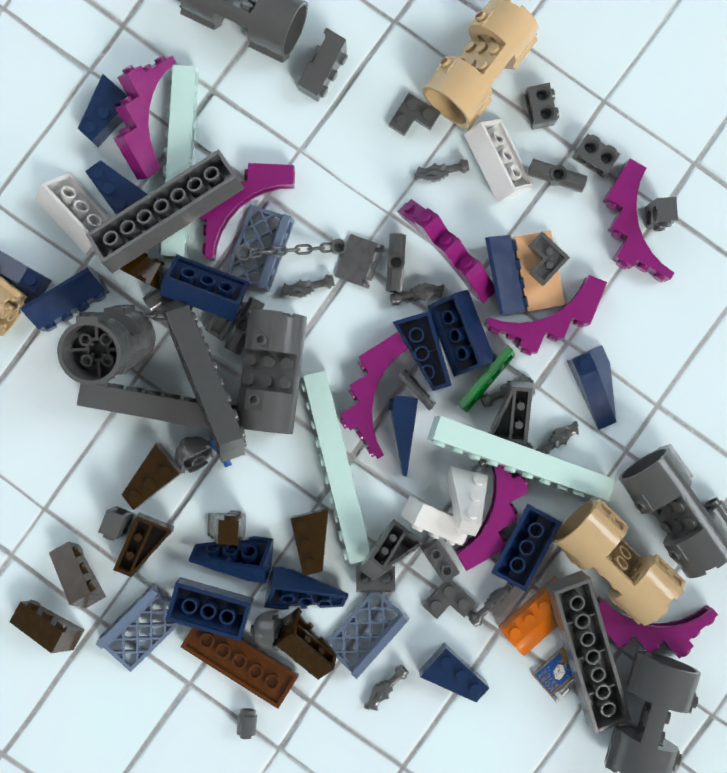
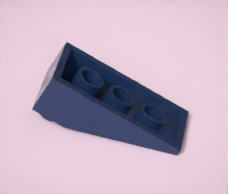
M394 395L393 399H389L388 410H391L401 474L407 477L418 398Z

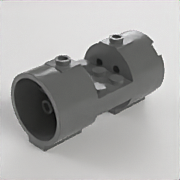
M177 0L181 2L179 6L181 8V15L212 30L221 27L225 18L247 28V38L250 41L248 47L281 63L289 59L290 53L302 33L308 13V2L305 0Z
M114 305L104 308V312H90L76 316V323L69 326L59 339L57 347L58 360L64 372L74 381L86 385L108 384V381L114 379L115 376L127 374V371L148 358L155 346V330L152 323L135 310V305Z
M249 310L241 385L236 408L239 417V427L243 426L246 430L293 434L307 325L306 316L299 314L291 315L274 310Z
M669 444L659 447L657 450L633 463L619 476V481L641 514L651 512L657 518L661 528L668 534L663 541L664 547L687 578H697L706 575V571L714 567L718 569L727 563V523L716 508L709 510L704 508L690 488L692 484L691 478L693 477L692 473L673 446Z
M636 650L626 689L628 692L645 700L637 727L626 725L614 726L604 760L605 768L610 769L614 773H617V771L620 773H672L675 771V767L680 765L682 754H679L678 746L665 739L663 728L665 724H669L671 717L669 710L691 713L692 709L697 707L698 697L696 696V690L701 676L699 670L653 652L649 654L647 651Z

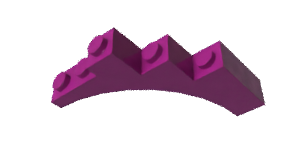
M162 55L154 60L155 64L152 66L147 64L144 67L138 66L134 68L133 65H130L122 70V75L117 77L128 97L120 101L121 105L115 108L126 127L118 131L119 135L114 138V141L137 180L148 179L161 169L154 155L150 140L149 108L159 80L168 69L176 64L173 56L165 58Z
M630 158L622 167L602 201L610 210L618 211L607 231L611 233L613 238L623 240L612 260L622 269H630L637 265L636 268L638 270L649 272L655 280L666 282L671 280L674 272L663 265L651 252L643 238L638 223L637 195L641 179L647 168Z
M248 163V169L244 170V180L247 182H241L244 189L199 218L202 222H207V224L203 225V235L206 236V243L202 245V254L208 260H216L217 247L222 232L241 207L264 193L279 189H295L294 165Z
M412 199L397 211L404 220L413 226L441 254L474 297L484 304L495 294L494 284L480 261L471 256L460 239L448 231L438 214L429 208L425 209Z
M591 275L585 277L578 292L569 303L549 317L523 323L504 322L489 317L484 326L488 328L487 331L498 335V333L506 335V339L514 342L519 340L516 348L521 349V353L528 356L537 354L544 335H547V339L557 342V340L564 339L571 321H573V325L580 328L591 324L607 282Z
M398 332L358 357L360 360L358 365L363 372L367 371L368 374L349 385L351 390L348 392L353 400L358 399L359 403L341 413L342 418L339 419L344 429L349 428L350 431L355 427L359 429L356 431L361 441L366 440L369 445L366 448L371 457L376 456L377 459L384 456L377 442L373 428V400L378 383L385 370L398 356L408 349Z
M499 464L498 467L492 466L493 495L491 505L476 537L471 536L463 546H459L454 550L466 571L502 552L505 546L504 543L507 540L500 530L518 521L516 517L518 512L511 502L529 493L527 489L529 484L525 477L520 476L518 473L511 475V472L505 471L504 466Z
M600 596L597 597L607 636L617 647L620 648L628 645L631 642V638L634 637L650 654L657 651L663 642L679 659L687 656L694 647L689 640L697 637L700 634V630L705 626L711 625L718 616L713 608L706 605L696 613L683 619L667 623H651L644 626L642 623L638 625L632 618L614 610Z

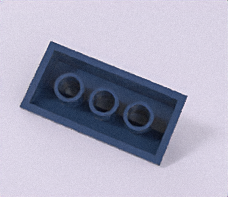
M511 235L485 237L499 314L509 316L526 312V307H529L527 296H523L522 289L525 288L524 278L519 276L518 270L522 268L520 258H516L515 251H518L516 239L513 240Z
M176 254L163 278L160 295L234 322L249 282Z
M87 267L20 307V309L38 330L50 332L57 328L58 323L72 319L74 317L73 314L78 311L83 312L89 309L90 304L93 302L104 300L110 291L99 273Z
M469 290L454 293L427 306L432 314L437 334L454 377L495 361Z
M527 503L491 573L526 591L563 522Z
M180 577L175 583L165 620L241 641L254 598Z

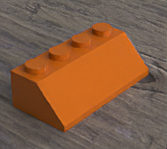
M554 576V577H553L551 580H549L547 583H549V582H551V581H554V580H557L558 578H557L556 576ZM546 585L540 588L498 626L504 636L523 656L557 627Z

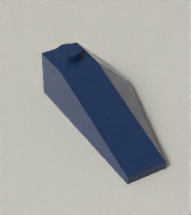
M0 250V276L27 296L24 305L45 293L52 281L50 278Z
M601 345L567 360L597 429L600 430L616 423L610 361L603 346Z
M252 536L248 540H242L238 545L217 544L216 542L195 544L188 560L191 563L246 581L266 583L272 565L274 540L273 538Z
M273 567L268 580L264 608L289 610V606H300L301 609H307V606L317 605L319 608L343 607L348 598V593L307 575L303 576L302 573L293 569Z

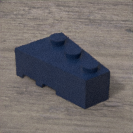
M102 74L78 126V129L97 147L123 122L115 108L121 105L120 101L128 97L104 74Z
M101 160L85 171L116 215L148 195Z
M445 643L419 670L420 678L476 703L489 689L487 681Z

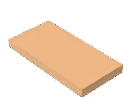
M551 230L543 232L553 241ZM541 232L513 237V240L516 239L518 251H515L516 258H520L522 268L519 270V275L524 278L525 288L522 289L523 295L527 296L529 307H526L527 312L565 305L559 270L544 286H541L529 274L542 260L528 247Z

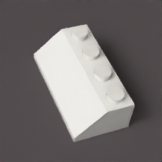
M501 119L480 122L464 134L467 144L471 148L475 160L483 172L484 179L488 182L492 195L497 202L508 200L534 187Z
M70 172L42 183L35 197V200L86 255L95 251L86 234L112 217Z

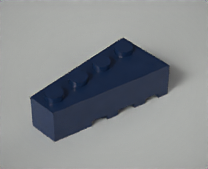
M427 311L394 321L393 324L432 391L452 386L431 312Z

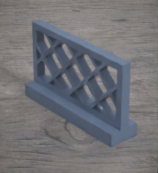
M250 204L226 273L233 275V268L240 264L244 272L233 276L248 281L249 285L270 292L282 256L273 257L270 254H265V262L259 265L256 258H252L256 266L246 271L243 264L244 261H236L235 251L240 245L250 247L249 244L257 240L261 244V250H268L272 246H286L295 220L289 215H282ZM254 211L260 212L263 219L254 223L252 220ZM274 217L279 218L278 226L271 229L268 220ZM265 222L268 231L259 235L256 226ZM253 228L256 237L247 241L245 237L246 232ZM271 234L273 238L272 243L264 246L261 238ZM283 248L272 249L275 250L273 254L284 253L282 252ZM258 270L260 274L258 282L251 281L248 274Z
M153 583L98 637L96 645L101 649H106L131 672L179 625L178 623L165 620L168 611L167 606L169 607L170 601ZM159 598L164 603V609H153V602ZM142 613H150V623H139V616ZM153 613H164V622H153ZM153 626H164V633L153 636ZM127 627H136V636H125V629ZM139 627H150V636H139ZM125 640H136V649L125 650ZM139 640H150V647L148 649H139ZM113 641H122V650H114L110 644ZM136 653V661L130 664L125 660V654Z
M371 592L327 643L336 653V658L357 679L410 618L403 614L381 592ZM374 594L381 599V607H371L370 599ZM368 602V608H363ZM384 609H392L397 614L396 618L392 621H385ZM360 610H368L369 621L358 622V612ZM371 610H382V621H371ZM385 623H390L385 629ZM358 624H369V635L359 636ZM372 624H382L383 632L380 635H372ZM347 625H355L356 636H345V627ZM359 638H369L370 647L359 650ZM335 639H343V650H335L330 644ZM345 639H356V650H346ZM359 652H365V653L360 657ZM346 653H357V662L353 666L346 661Z

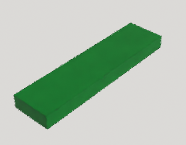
M506 346L458 403L463 411L467 413L515 357L511 347Z

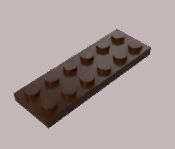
M192 628L180 646L277 709H279L299 677V673L243 638L241 641Z

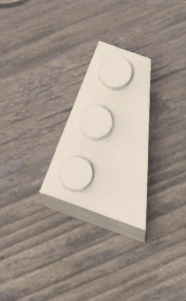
M451 466L446 482L449 486V497L452 501L456 532L476 537L482 525L488 476Z
M409 496L401 516L413 524V529L422 532L424 529L433 538L439 539V537L445 538L444 542L455 546V544L463 546L468 534L456 532L452 514L433 507L429 503H424L414 496Z

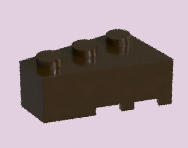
M143 253L120 268L123 272L156 289L163 281L168 270L164 267V262L157 258L154 260L148 258L149 254Z
M329 508L294 515L290 518L303 576L323 571Z

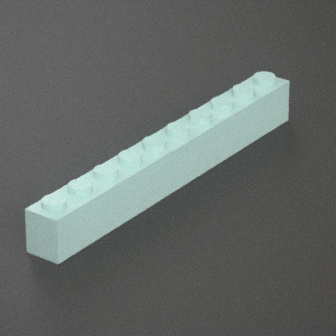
M173 65L172 71L169 72L171 90L168 91L170 109H167L169 128H166L165 137L168 140V146L164 149V157L167 159L166 166L163 167L165 183L193 166L199 72L196 66ZM189 225L158 244V252L161 253L163 258L174 259L176 254L187 258Z
M325 370L303 376L304 380L301 381L303 392L307 391L309 399L305 400L308 411L312 410L313 418H310L312 429L317 431L318 436L315 437L317 448L321 447L322 455H319L322 467H326L327 473L324 474L326 485L331 487L332 492L329 493L331 504L335 503L336 511H333L335 522L340 523L341 530H338L340 541H344L346 547L343 549L345 560L349 559L350 564L364 561L371 549Z
M434 416L427 438L433 441L435 446L444 448V446L451 447L450 451L462 454V452L468 453V457L480 461V458L485 459L488 465L498 467L499 464L504 466L505 471L511 473L521 472L522 477L528 479L538 478L539 483L549 486L550 483L555 484L556 489L566 492L568 489L572 490L573 495L582 498L586 495L590 497V501H597L600 498L602 501L609 502L616 480L442 416Z

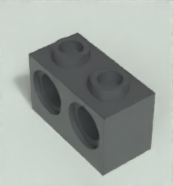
M550 82L527 87L524 96L532 130L554 126L559 118V109L555 107V91L553 88L551 89ZM536 94H542L545 100L538 99ZM540 113H547L549 118H543Z
M587 134L572 156V159L604 178L613 167L620 153L617 152L615 147L602 143L599 137ZM585 146H590L593 152H587ZM601 156L607 157L608 163H604L601 160Z
M677 197L656 198L645 206L647 229H653L655 232L664 231L666 227H671L674 222L678 221Z
M118 506L106 510L98 532L103 534V537L108 540L118 539L126 535L134 512Z
M435 538L421 548L444 584L460 574L438 539Z
M356 566V593L395 592V567L386 572L391 577L388 582L381 581L380 577L375 581L371 579L369 582H363L360 579L363 572L359 570L360 566Z

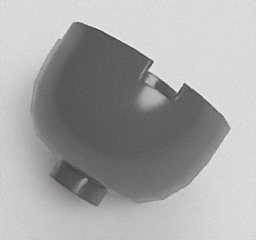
M185 437L180 441L176 449L175 460L183 473L186 470L192 473L207 465L208 461L206 460L210 456L214 457L215 450L202 437Z
M279 610L261 613L255 619L254 625H251V636L254 637L256 644L265 650H279L276 643L283 620L278 617V614H281Z

